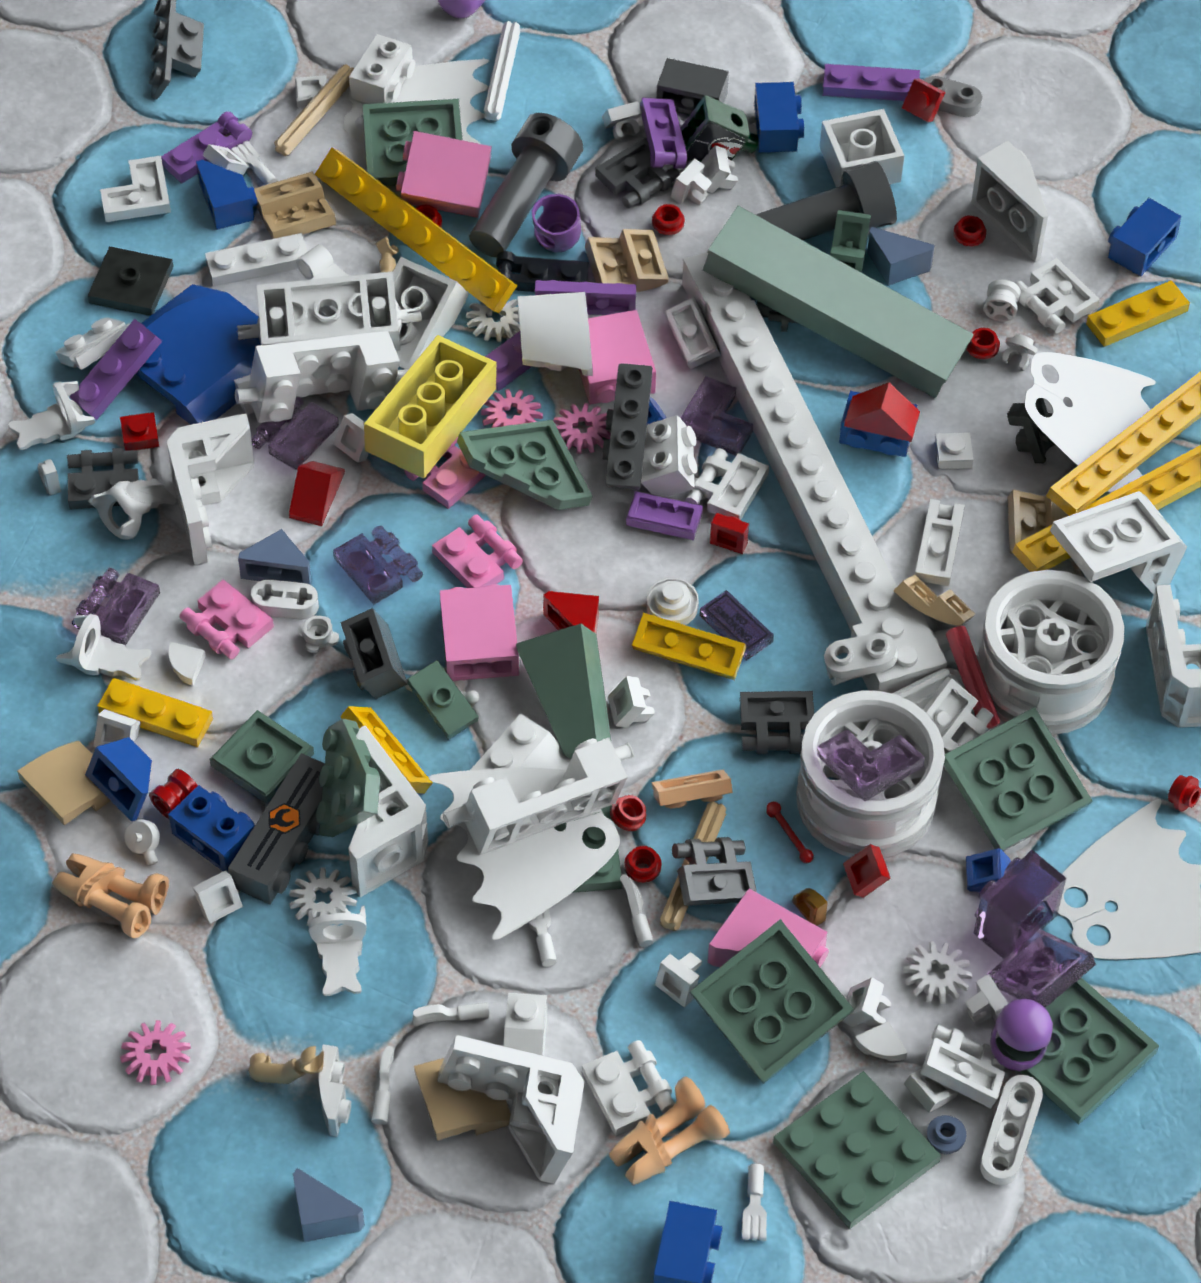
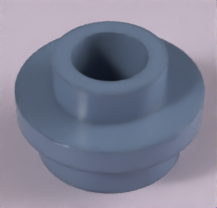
M938 1116L928 1125L927 1140L939 1153L951 1154L963 1147L966 1140V1129L963 1123L953 1116ZM940 1130H950L954 1135L950 1137L943 1136Z

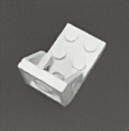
M246 413L178 427L166 441L173 485L194 565L208 563L206 548L212 547L205 505L221 502L255 466L250 425ZM200 483H205V485L202 486V487H200L199 484H200Z
M1140 491L1056 520L1050 529L1051 533L1090 582L1131 568L1153 595L1156 585H1170L1187 549L1185 543L1151 501Z
M1156 585L1146 623V631L1161 716L1178 728L1201 727V644L1185 645L1184 629H1179L1177 623L1180 618L1179 600L1173 599L1171 585ZM1188 664H1195L1199 669H1187L1186 666Z
M366 725L359 728L356 737L359 740H364L371 754L368 764L369 767L377 768L380 775L378 814L357 825L348 848L352 887H356L357 894L360 897L423 862L428 846L426 804Z
M456 1035L440 1067L437 1082L448 1084L450 1088L459 1091L471 1089L486 1093L488 1097L495 1100H513L508 1129L538 1180L555 1184L573 1154L584 1079L570 1062Z

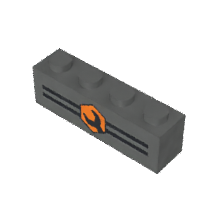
M300 754L228 867V872L232 876L237 890L270 905L277 893L282 894L290 881V872L295 864H301L305 859L309 848L308 844L312 837L319 835L320 823L317 822L316 814L318 805L322 801L323 787L320 786L319 778L325 763L305 754Z

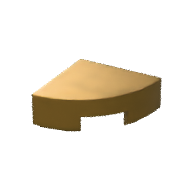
M806 888L793 896V904L810 923L818 926L826 920L828 902L817 891Z

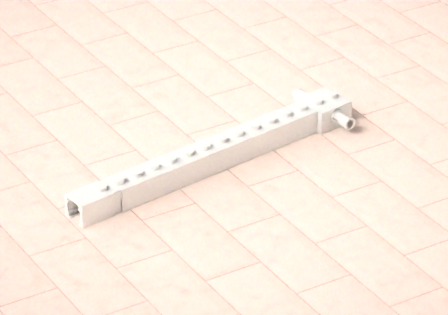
M707 252L683 258L682 285L689 299L694 297L699 305L720 352L718 359L851 630V638L874 633H885L891 636L896 643L898 658L892 668L882 672L846 679L836 678L827 670L829 679H832L831 683L835 686L839 683L862 677L869 691H883L892 694L942 668L946 669L947 661L942 652L951 650L946 632L957 626L933 632L922 612L915 608L909 609L905 601L894 592L897 585L755 301H751L748 295L735 289L732 285L703 271L708 256ZM877 646L873 648V651H882L884 647Z

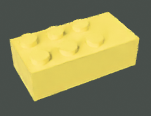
M437 335L364 423L365 451L424 479L456 440L459 433L464 430L496 390L497 362Z

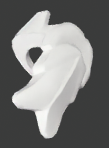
M77 381L53 383L57 403L47 407V411L34 414L30 419L8 423L10 430L19 436L17 446L20 450H25L39 443L47 444L57 439L66 440L73 438L84 430L85 427L95 423L94 417L84 416L80 406L68 397L79 390Z
M153 478L149 481H119L107 492L93 495L88 502L98 510L102 522L109 531L121 539L129 540L137 535L141 525L142 514L149 512L152 508H158L159 504L174 505L177 503V499L162 483ZM117 501L125 513L129 515L128 522L121 525V527L115 523L112 517V508Z
M75 615V625L81 628L76 637L74 647L67 653L57 655L56 659L58 662L72 665L89 675H99L102 673L112 677L118 675L126 676L134 681L141 679L140 667L142 663L150 658V649L134 650L126 648L124 644L113 643L110 638L101 635L100 620L97 615Z
M361 906L359 914L335 913L315 917L313 911L308 910L309 933L317 945L319 958L323 959V973L327 976L323 987V995L332 996L345 990L353 994L361 993L362 989L356 973L359 971L358 956L362 954V939L366 934L365 906Z

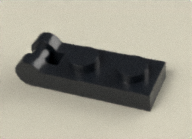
M509 251L499 252L496 258L498 271L518 285L515 289L518 291L535 292L536 280L588 281L589 262L515 256L514 253Z

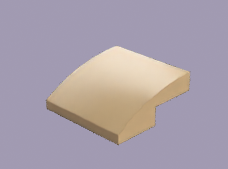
M313 171L254 188L258 203L257 209L272 239L299 233L303 235L336 225L335 213L324 198L323 187Z
M623 229L619 238L588 237L585 249L596 283L635 284L636 292L650 290L668 283L669 277L653 230Z
M1013 489L1007 497L1010 554H1013L1016 543L1068 515L1047 496Z
M916 575L903 580L894 589V592L913 608L947 624L961 626L975 615L951 589L937 596Z
M80 741L55 748L17 770L19 779L64 826L89 807L98 811L110 802L104 793L85 775L93 754Z
M444 1058L414 1066L415 1075L437 1141L473 1129L476 1135H480L509 1125L511 1113L506 1099L495 1100L488 1097L486 1093L471 1089L459 1091L450 1088L448 1084L437 1082Z

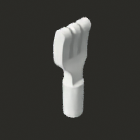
M248 140L230 149L249 165L248 168L254 170V173L264 185L278 182L269 169L260 162L259 154Z
M624 874L620 877V881L627 892L633 916L631 920L639 946H650L654 941L646 915L642 912L644 901L636 883Z
M548 909L528 922L529 928L537 933V946L541 963L544 967L553 966L557 962L551 935L547 931L551 926V917Z
M488 1003L458 1005L456 1008H447L440 1004L423 1006L413 1011L412 1023L414 1026H419L436 1021L442 1022L457 1019L464 1021L489 1018Z
M392 1046L385 1048L380 1063V1089L375 1094L371 1120L378 1125L387 1124L391 1099V1093L388 1092L389 1069L394 1057V1048Z
M750 1164L748 1166L747 1196L750 1197V1204L743 1211L742 1240L751 1239L756 1241L758 1239L759 1241H766L767 1213L761 1206L764 1166L761 1164Z

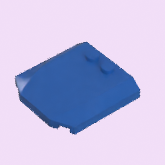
M192 284L141 323L162 342L136 372V375L172 402L176 407V414L190 425L216 420L236 404L234 380L251 375L255 348L262 345L259 338L239 340L237 325L258 324L259 316L228 292Z

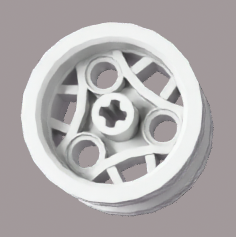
M1057 570L1033 571L1015 577L1004 584L992 597L986 611L983 625V640L978 652V662L999 718L1007 722L1035 707L1052 735L1077 730L1097 718L1107 705L1112 691L1115 669L1124 643L1123 619L1113 599L1100 586L1090 582L1085 577L1070 572Z
M857 691L843 694L827 702L813 715L806 726L802 740L801 768L796 790L797 808L803 824L811 835L825 847L848 857L854 856L869 844L878 846L883 858L898 855L914 846L924 837L932 824L945 760L944 742L938 727L930 716L915 703L899 695L883 691ZM829 777H834V778H837V779H839V780H830V779H828V778H829Z

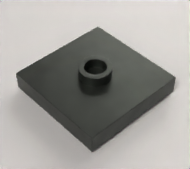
M109 246L88 293L89 303L151 316L154 314L174 267L173 259Z

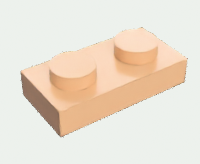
M723 769L652 782L654 798L660 806L665 805L666 808H680L687 805V801L701 799L704 802L717 801L722 799L724 794L733 793L731 778Z

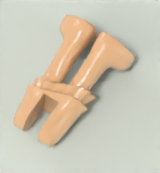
M74 853L67 859L66 865L79 878L65 872H59L52 882V885L59 892L69 897L79 907L86 906L90 909L92 906H95L120 921L123 932L131 938H138L146 932L151 924L150 913L157 915L160 912L169 888V879L162 874H152L141 884L125 878V869L115 867L113 863L101 862ZM110 892H114L132 901L133 903H131L130 905L126 904L118 899L111 897L108 894Z
M684 1076L676 1083V1103L667 1112L657 1119L653 1114H649L645 1123L640 1120L637 1126L610 1151L609 1157L616 1166L624 1165L643 1150L647 1153L632 1164L625 1174V1177L632 1185L641 1183L654 1175L664 1173L665 1167L672 1164L671 1159L690 1147L705 1140H722L730 1134L724 1117L712 1105L705 1108V1100L702 1093L687 1076ZM697 1117L683 1131L663 1142L662 1138L683 1123Z

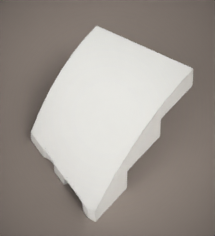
M585 292L518 296L523 365L546 367L556 371H562L565 367L581 369L582 374L585 376H593Z

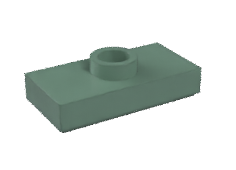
M438 660L407 679L409 687L448 740L478 721L479 716Z

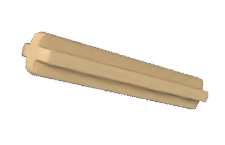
M347 64L342 65L277 138L274 144L276 146L275 150L284 156L289 155L350 86L349 76L354 70L353 67Z
M714 801L707 804L693 839H700L702 842H714L726 816V807L723 804H718ZM684 859L682 866L690 865L689 861ZM678 876L660 917V925L672 931L680 928L688 906H684Z

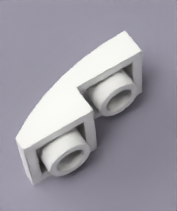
M323 1044L321 1052L324 1051V1066L322 1071L319 1072L322 1111L329 1135L338 1137L341 1123H348L351 1100H346L345 1086L342 1084L345 1063L339 1060L338 1047Z

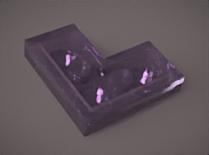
M705 376L680 419L686 426L692 427L697 441L715 448H721L735 456L738 453L741 454L753 433V424L726 413L736 397L737 388Z
M846 729L817 747V756L864 801L869 800L924 767L925 757L901 735L870 751Z

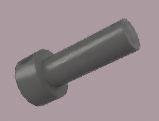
M538 112L529 115L511 143L512 153L516 161L469 234L472 245L483 254L497 258L499 252L506 251L549 181L558 182L564 180L583 152V142L578 133L558 117Z
M873 161L860 168L844 171L842 175L843 186L755 214L801 240L835 230L838 210L871 215L869 231L871 227L877 228L893 225L897 221L894 196L887 176L877 161Z

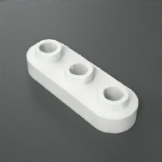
M1017 1075L1006 1082L980 1161L981 1173L986 1180L996 1185H1006L1017 1178L1043 1097L1042 1088L1030 1076ZM1023 1096L1028 1102L1020 1103L1015 1097ZM1011 1129L1014 1130L1017 1133V1135L1014 1137H1010L1006 1135L1004 1131ZM1001 1163L1006 1167V1170L999 1171L993 1165Z

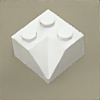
M884 109L822 121L820 150L836 188L843 186L842 175L844 171L866 166L873 161H877L881 165L889 184L901 182L904 153Z

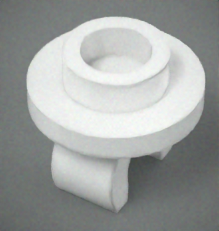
M1017 333L1014 338L1006 337L1005 344L1009 347L1003 353V362L1008 365L1010 357L1014 354H1019L1022 356L1019 368L1025 370L1029 364L1028 354L1036 355L1038 351L1033 346L1034 340Z

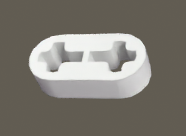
M262 580L257 582L251 590L252 603L271 617L308 619L313 617L319 609L318 593L313 586L306 583ZM266 594L272 595V597L269 598V601H262V599L266 597ZM301 598H307V599H308V600H305L304 605H298V604H297L298 602L301 601Z

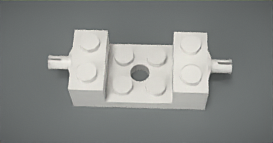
M393 271L257 285L258 324L237 325L239 340L259 338L262 345L388 331L395 350L401 351L399 337L402 327L401 323L422 322L420 307L400 310V306L395 299ZM324 306H333L337 309V312L330 317L319 314V310Z
M388 331L261 345L255 348L249 387L247 389H236L235 400L237 404L251 402L258 423L292 419L296 397L338 393L350 390L357 411L376 409L409 369L398 370L400 360Z
M595 738L586 740L575 748L576 750L564 774L565 780L558 783L554 787L555 790L541 794L540 791L532 792L521 798L520 803H518L506 777L496 781L492 777L483 779L473 786L468 800L463 806L443 813L444 822L448 828L465 822L480 855L615 804L628 778L621 761L633 758V749L629 743L614 748L609 738L598 742Z

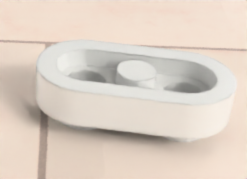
M874 633L835 641L827 647L824 654L828 672L840 679L886 671L895 665L898 658L894 639L885 633ZM877 646L884 647L882 651H873V648ZM841 653L848 654L846 658H837V656Z

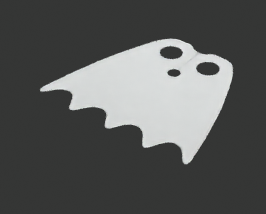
M475 59L415 66L412 76L406 78L401 85V91L397 99H392L390 103L459 99L462 140L481 144L472 138L466 129L470 123L484 118V114L474 109L470 101L475 95L489 89V86L473 77L474 70L489 63V60ZM349 90L348 98L353 106L352 110L345 115L344 130L352 137L365 143L364 130L357 128L355 125L356 119L363 116V104L365 103L351 99Z
M1043 352L1033 356L1030 371L1034 383L1033 387L1026 392V411L1040 430L1077 466L1151 410L1141 397L1142 388L1155 385L1156 383L1155 380L1099 361L1071 355ZM1043 365H1052L1057 370L1059 380L1056 384H1051L1044 379L1041 373ZM1064 397L1071 399L1072 407L1069 408L1064 405ZM1038 398H1044L1050 402L1053 407V415L1046 418L1039 414L1035 406ZM1136 468L1110 488L1108 492L1111 493L1143 475Z
M545 768L480 769L433 774L429 776V779L450 788L454 794V801L444 811L448 812L463 806L467 802L473 786L483 779L492 777L496 781L506 777L518 803H520L521 798L532 792L540 791L541 794L555 790L554 787L565 780L564 774L566 770ZM601 809L566 822L567 827L564 831H557L553 827L483 855L479 854L465 822L457 824L465 829L468 834L467 844L457 855V861L479 867L484 875L481 887L473 896V902L495 906L501 912V921L492 936L493 940H498L560 902L611 859L619 847L620 838L614 822L606 818ZM442 813V815L440 816V819H441L442 821H444V819H443V813ZM598 827L603 830L606 837L605 844L599 849L588 848L582 840V834L585 829Z
M1161 799L1154 800L1097 840L1058 877L1049 892L1051 903L1059 915L1069 919L1073 926L1072 938L1080 951L1087 956L1099 959L1120 960L1161 958L1201 953V865L1189 864L1183 861L1179 855V847L1186 837L1185 831L1165 829L1157 824L1156 813L1162 803ZM1072 887L1084 890L1088 896L1087 903L1080 908L1069 906L1064 900L1066 890ZM1114 901L1118 905L1117 911H1107L1105 903ZM1093 925H1102L1109 930L1110 940L1102 946L1094 945L1087 939V930Z

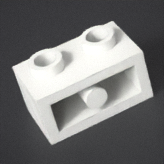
M377 34L349 76L351 99L365 104L390 103L392 99L396 100L400 94L401 85L406 78L412 76L415 68V60L412 59V45Z
M678 415L647 425L641 483L655 496L667 498L694 489V474L697 473V464L694 459L693 446L696 445V436L692 427L686 426Z

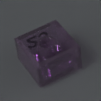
M1033 850L1022 859L1016 857L1009 863L1004 871V875L997 882L991 880L979 893L980 903L974 915L976 922L973 934L1008 962L1057 916L1066 877Z

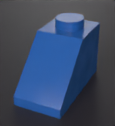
M205 160L196 161L199 185L216 230L253 221V207L258 205L257 197L253 186L247 187L243 175Z
M129 737L97 746L85 775L131 822L137 820L148 794L152 760Z

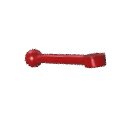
M775 801L768 803L767 815L776 818L799 851L800 861L806 864L810 863L814 858V854L810 849L804 847L782 816L781 805Z

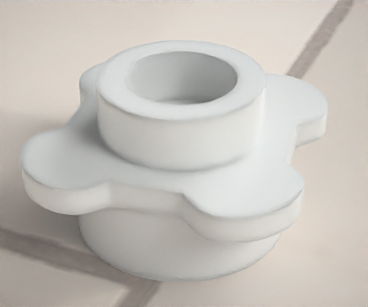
M313 616L298 627V635L304 638L306 642L305 647L308 652L316 653L320 648L327 645L334 646L339 642V634L333 632L331 620L328 617Z

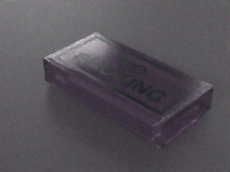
M727 590L700 608L699 616L720 636L746 644V650L743 655L746 661L770 645L774 640V634Z

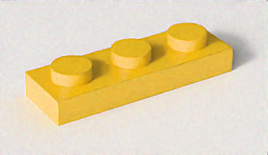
M1171 280L1088 315L1086 325L1103 347L1188 312L1190 302Z
M643 612L632 648L735 680L746 650V644Z
M116 678L111 680L97 705L99 714L105 709L141 722L140 728L195 747L200 745L213 721V714L210 710Z
M348 706L340 716L341 719L356 721L359 728L366 725L417 793L425 794L433 782L430 781L428 776L371 707Z

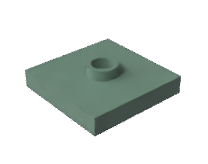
M257 710L210 758V765L267 804L276 794L300 754L312 757L314 755V747Z

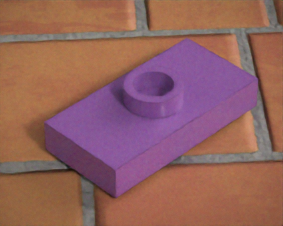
M635 491L626 518V526L694 540L702 516L703 506Z

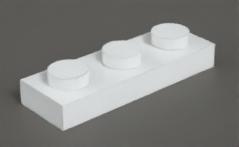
M299 233L205 253V258L212 284L217 286L297 269L296 260L308 251L303 235Z

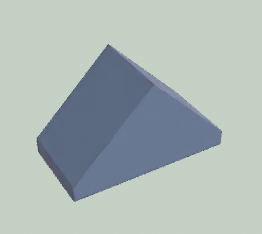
M871 227L867 254L889 286L929 272L932 267L935 245Z
M282 529L239 553L238 562L241 579L254 581L278 580L309 585L312 583L309 561Z
M299 1168L294 1171L293 1180L304 1242L360 1232L365 1224L361 1207Z

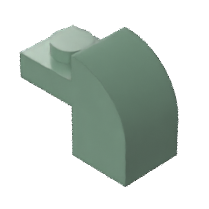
M838 210L830 256L862 273L871 215Z

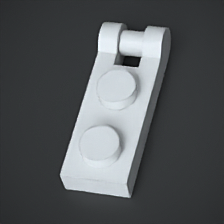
M930 498L915 575L923 582L949 586L965 505L954 503V506L940 504L941 500Z

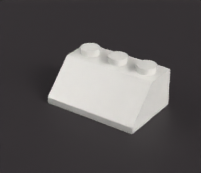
M520 714L470 770L496 768L567 770L571 759L564 755L560 744L549 731Z

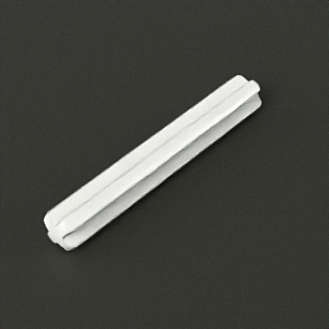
M507 21L503 24L484 107V118L488 121H498L502 115L520 35V25L517 22L511 23Z

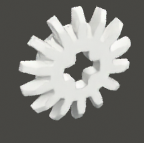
M517 299L505 304L499 313L505 316L501 317L499 322H494L493 318H490L493 311L482 302H480L481 304L471 303L470 308L475 311L466 313V318H472L467 323L468 328L477 326L473 334L476 337L480 333L485 334V341H489L490 337H496L497 342H502V336L507 335L509 339L513 336V329L518 332L520 331V325L517 323L519 322L518 307H515L518 305Z
M320 868V878L316 879L315 875L309 870L306 872V876L310 882L296 879L295 884L302 889L290 890L289 896L298 897V899L289 903L290 909L301 908L295 915L298 920L305 915L308 916V910H312L315 917L335 913H351L346 908V905L356 906L357 900L348 897V895L357 893L356 887H344L351 882V879L347 876L337 881L336 879L340 872L336 869L329 878H326L325 868ZM318 890L323 893L331 891L332 893L329 895L331 902L328 904L323 901L315 903L314 901L317 899L315 892Z
M934 941L929 942L930 952H927L926 949L918 945L915 950L920 957L912 954L907 955L906 960L914 963V965L903 966V973L913 974L905 980L907 986L914 983L917 984L916 989L913 991L916 997L924 991L927 993L926 1002L931 1003L933 996H939L940 1004H945L946 995L949 993L954 1000L960 998L956 990L957 987L964 991L968 990L969 986L962 978L972 979V973L961 968L970 966L969 960H956L962 954L960 949L949 955L947 954L949 943H944L941 952H938ZM937 963L939 968L946 967L948 969L944 972V979L939 980L936 975L929 976L928 972L931 971L932 964Z

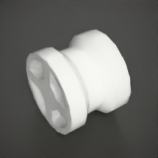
M1000 279L991 282L988 285V298L984 303V313L995 321L1012 320L1016 316L1018 307L1016 303L1020 298V288L1009 280Z

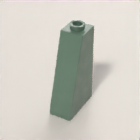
M578 624L516 643L517 651L564 755L571 759L576 750L575 748L589 739L595 738L598 742L609 738L611 741L597 634L583 624Z

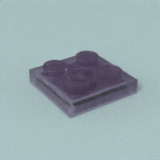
M1040 929L987 973V975L991 976L999 990L1018 999L1034 1000L1046 1008L1076 981L1081 979L1096 963L1091 952Z

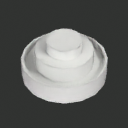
M666 578L657 581L650 587L647 594V612L650 615L687 625L695 618L698 612V593L694 586L685 580Z

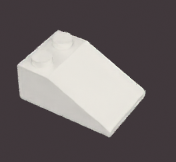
M1006 141L977 159L971 203L1036 262L1041 259L1048 213L1029 159L1021 150H1018L1009 141Z
M400 257L393 271L395 299L400 306V310L420 307L422 322L401 323L402 327L399 333L401 351L396 352L400 360L399 367L410 369L437 335L444 337L453 326L469 293L457 281Z

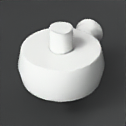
M144 819L132 822L125 831L124 839L126 846L133 853L144 855L147 866L157 863L158 858L154 852L160 841V833L157 826L151 821Z

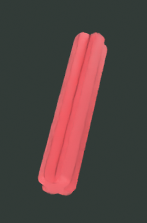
M965 626L951 628L946 632V637L965 689L978 700L973 708L974 714L976 716L982 707L989 710L994 717L986 727L988 729L994 728L1000 724V719Z

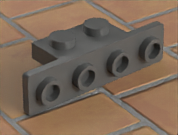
M158 0L154 9V14L157 15V22L152 33V37L155 38V46L150 59L154 64L149 76V84L152 85L151 97L157 100L170 83L171 68L194 77L201 70L204 23L177 13L176 0Z
M623 363L618 365L614 409H607L606 430H611L610 439H604L602 459L608 460L606 487L639 490L641 487L652 366Z

